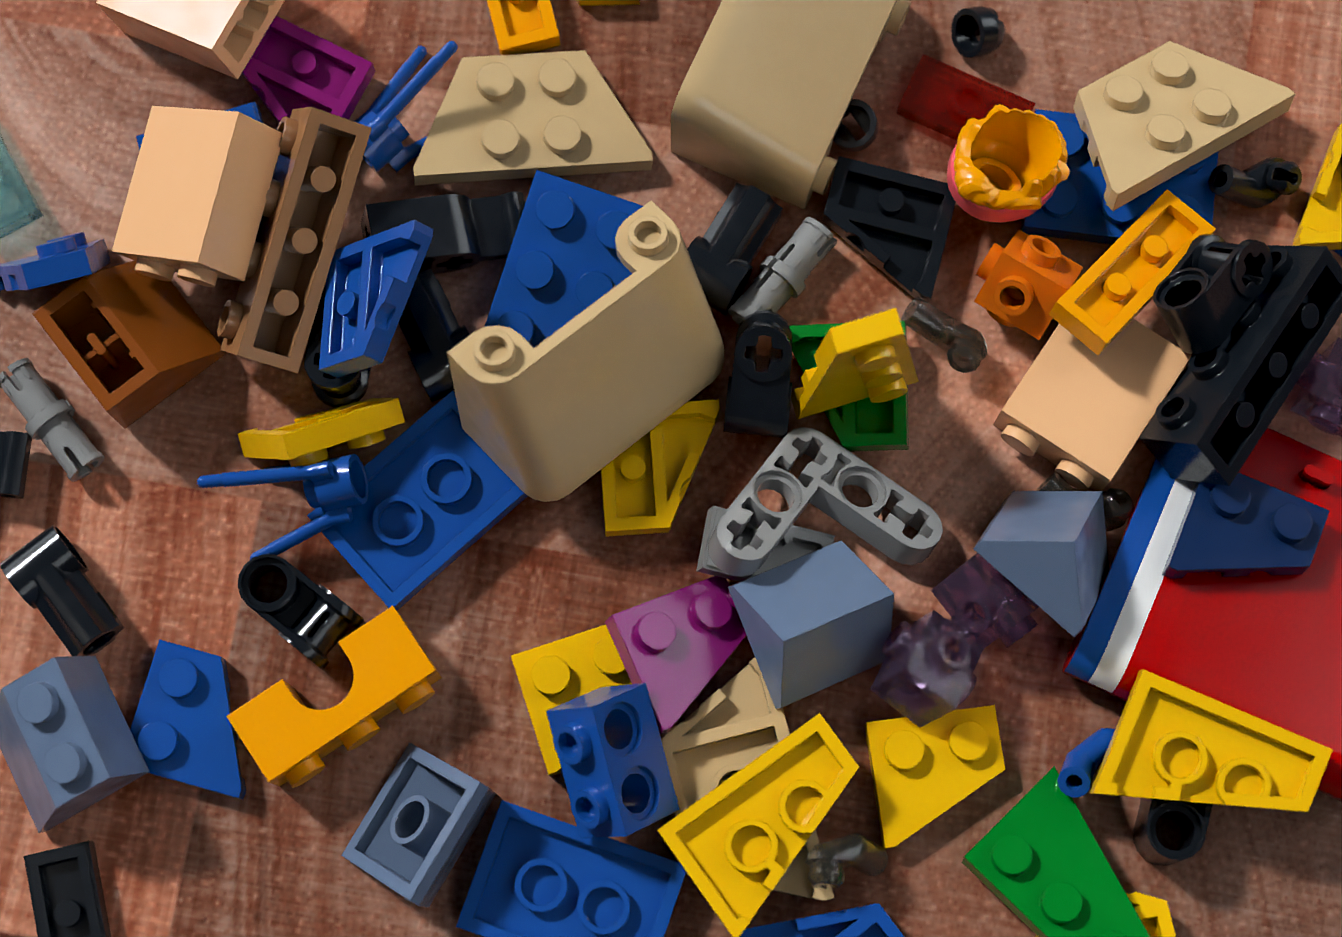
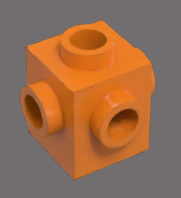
M1018 229L1005 248L994 243L984 258L976 276L985 280V283L974 302L987 309L988 314L998 323L1008 327H1018L1040 340L1053 319L1048 315L1056 301L1075 283L1084 267L1062 255L1060 249L1049 239L1034 234L1028 235Z

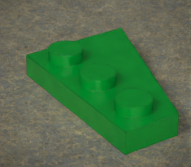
M1055 766L963 858L962 863L1038 937H1150L1074 800L1060 790L1058 786L1059 774Z

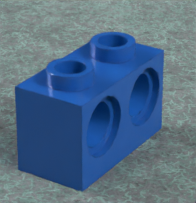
M646 683L600 687L546 711L553 735L554 747L558 754L571 802V810L580 838L627 837L680 810Z

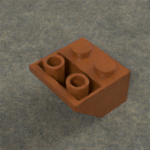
M135 260L79 278L32 313L106 412L124 429L227 354L220 350L221 345L173 283L135 272Z

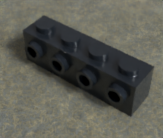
M1268 245L1267 247L1272 255L1273 270L1265 290L1254 299L1233 327L1229 337L1220 346L1209 352L1193 354L1186 369L1167 397L1158 405L1155 415L1139 438L1172 478L1230 486L1342 314V267L1327 246Z

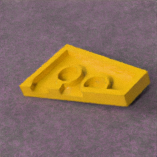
M889 309L830 328L814 354L817 367L805 370L801 377L803 387L793 390L791 400L796 417L800 419L868 397L872 403H881L896 399L907 393V385L919 382L897 309Z
M1143 669L1138 672L1090 793L1308 812L1333 749Z
M821 713L814 716L657 830L732 937H740L859 768Z

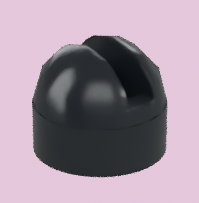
M982 6L959 10L954 16L951 25L953 44L956 50L967 58L987 55L999 48L1006 31L1004 23L998 19L997 12L992 8Z
M851 99L843 118L851 113L866 135L856 141L851 131L841 121L833 142L845 151L857 152L869 147L875 140L878 133V120L873 109L867 103Z

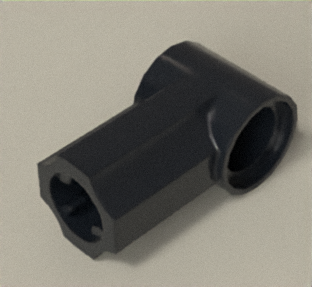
M736 183L703 238L698 235L687 248L709 306L724 315L728 313V309L741 295L753 270L751 264L782 216L783 208L776 204L770 195L752 185L747 186Z
M430 268L419 271L398 324L411 349L407 353L433 403L445 397L452 390L455 392L447 352L470 334L465 325L459 326L451 309L450 302L439 280L436 279Z
M55 525L50 526L0 563L3 573L15 590L33 609H39L72 656H89L99 652L114 641L118 633L124 629L114 611L85 574L88 571V567L84 560Z

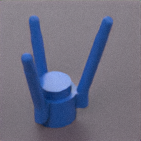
M447 42L405 85L427 54V49L424 46H418L407 61L402 64L368 110L354 121L372 128L363 160L375 172L381 170L387 163L398 172L410 160L419 156L427 136L404 147L401 142L410 134L396 116L457 51L458 45L456 42Z
M356 454L327 459L306 466L291 467L290 464L270 466L260 470L202 475L197 479V485L200 488L234 487L303 480L304 493L309 505L312 508L322 507L326 511L325 514L251 554L250 560L262 554L279 555L331 526L353 522L352 507L365 504L369 494L366 471L362 461Z

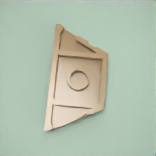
M1169 41L1078 90L1073 108L1080 129L1089 138L1087 149L1093 167L1100 166L1107 185L1104 193L1106 205L1114 211L1288 112L1295 93L1285 86Z
M579 50L462 57L413 169L415 185L533 178L536 170L554 176L651 170L653 158L652 151L586 51Z
M755 657L721 689H718L707 698L688 718L680 722L661 739L680 809L674 812L675 817L790 735L783 707L775 709ZM816 829L773 889L774 891L820 901L834 898Z

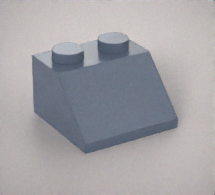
M96 656L53 657L0 690V749L38 833L52 829L150 772Z

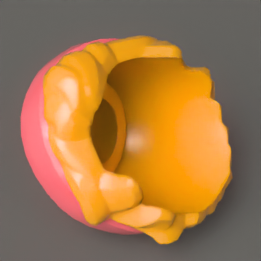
M1002 104L995 105L989 111L986 118H970L967 120L966 125L961 128L957 144L948 161L947 182L952 197L969 215L987 222L1004 223L1032 215L1049 200L1057 184L1067 180L1070 170L1066 164L1068 151L1063 134L1054 121L1041 114H1036L1030 110L1021 111L1017 108L1010 110Z

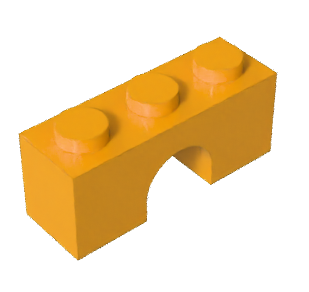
M391 606L338 642L351 662L353 684L345 699L336 706L323 710L308 708L294 687L281 679L226 716L269 783L280 787L289 782L292 788L304 784L326 767L322 761L323 757L341 745H344L347 751L359 747L381 730L376 723L396 708H399L402 714H406L425 703L435 694L431 685L442 677L394 606Z

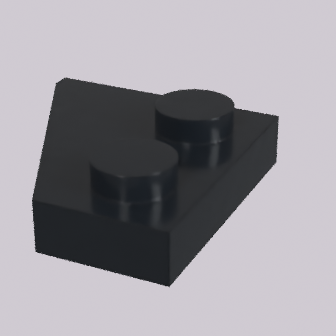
M839 156L822 221L918 302L929 305L956 203L950 193L948 183Z

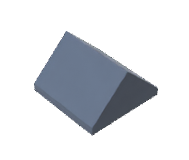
M1012 491L1004 500L973 549L1073 637L1083 629L1098 599L1101 586L1109 570L1103 492Z
M842 540L728 587L775 709L785 707L889 660L894 593Z
M409 743L341 856L412 903L429 908L496 796V793L478 780L416 745Z

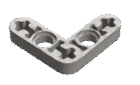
M802 427L793 429L782 439L722 515L708 542V553L712 562L721 571L732 576L743 577L751 575L763 565L809 503L892 560L901 564L915 565L922 563L929 557L940 541L943 529L938 514L929 505L846 448H843V446L824 433L813 428ZM806 454L813 461L807 464L797 479L789 471L795 460ZM857 485L869 493L872 499V506L858 507L850 503L845 498L842 487ZM768 489L780 493L786 499L789 509L784 512H773L765 508L758 498V492ZM886 507L891 512L883 522L878 519V516L883 508ZM749 522L757 531L749 545L739 550L731 542L738 539ZM908 525L918 531L913 539L906 537L902 533Z

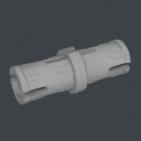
M806 217L784 247L775 256H767L760 264V274L745 293L728 309L729 315L733 316L732 319L740 325L746 316L756 311L768 310L777 313L790 297L798 298L806 287L804 281L811 274L810 272L837 244V240L833 238L832 232L816 219Z
M23 358L7 367L12 372V376L9 377L4 371L0 373V388L4 390L28 422L25 426L27 433L33 440H42L65 470L70 481L74 482L89 475L93 471L87 465L92 463L94 467H98L105 457L95 448L73 419L74 408L67 400H59L33 367L34 364L29 358Z

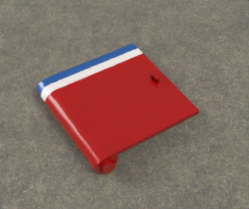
M1267 428L1238 472L1329 510L1311 565L1302 575L1272 576L1269 573L1257 571L1248 576L1222 577L1221 572L1187 573L1183 578L1170 579L1163 576L1162 573L1196 481L1172 478L1155 458L1101 586L1098 599L1083 629L1075 636L1062 672L1127 702L1138 672L1144 669L1333 750L1317 791L1342 802V461Z

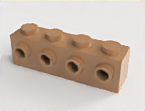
M314 107L292 109L290 118L284 116L276 129L283 133L279 145L280 152L270 189L266 194V203L245 281L240 282L235 301L228 300L225 303L219 318L217 335L224 338L221 351L294 373L299 372L370 136L371 127Z

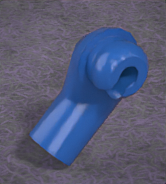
M1114 728L1098 729L1067 753L1058 777V786L1065 795L1072 798L1081 797L1089 791L1094 774L1100 763H1102L1114 734Z

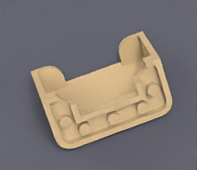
M722 0L676 97L671 113V152L746 185H752L767 194L805 210L813 191L824 195L832 179L838 161L829 157L832 141L877 43L882 42L887 32L898 35L908 14L911 1Z
M652 200L629 216L618 227L615 237L617 256L632 274L533 348L522 335L513 329L495 325L483 327L473 332L447 352L462 429L521 491L532 499L543 502L557 501L572 493L710 385L722 371L724 364L723 340L680 230L673 220Z

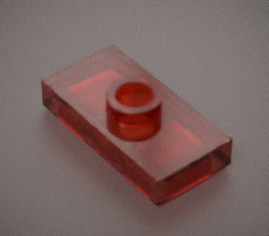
M923 54L898 105L896 114L954 140H958L960 130L966 125L967 120L970 118H986L989 111L995 105L1002 104L1010 110L1017 108L1021 111H1032L1035 103Z

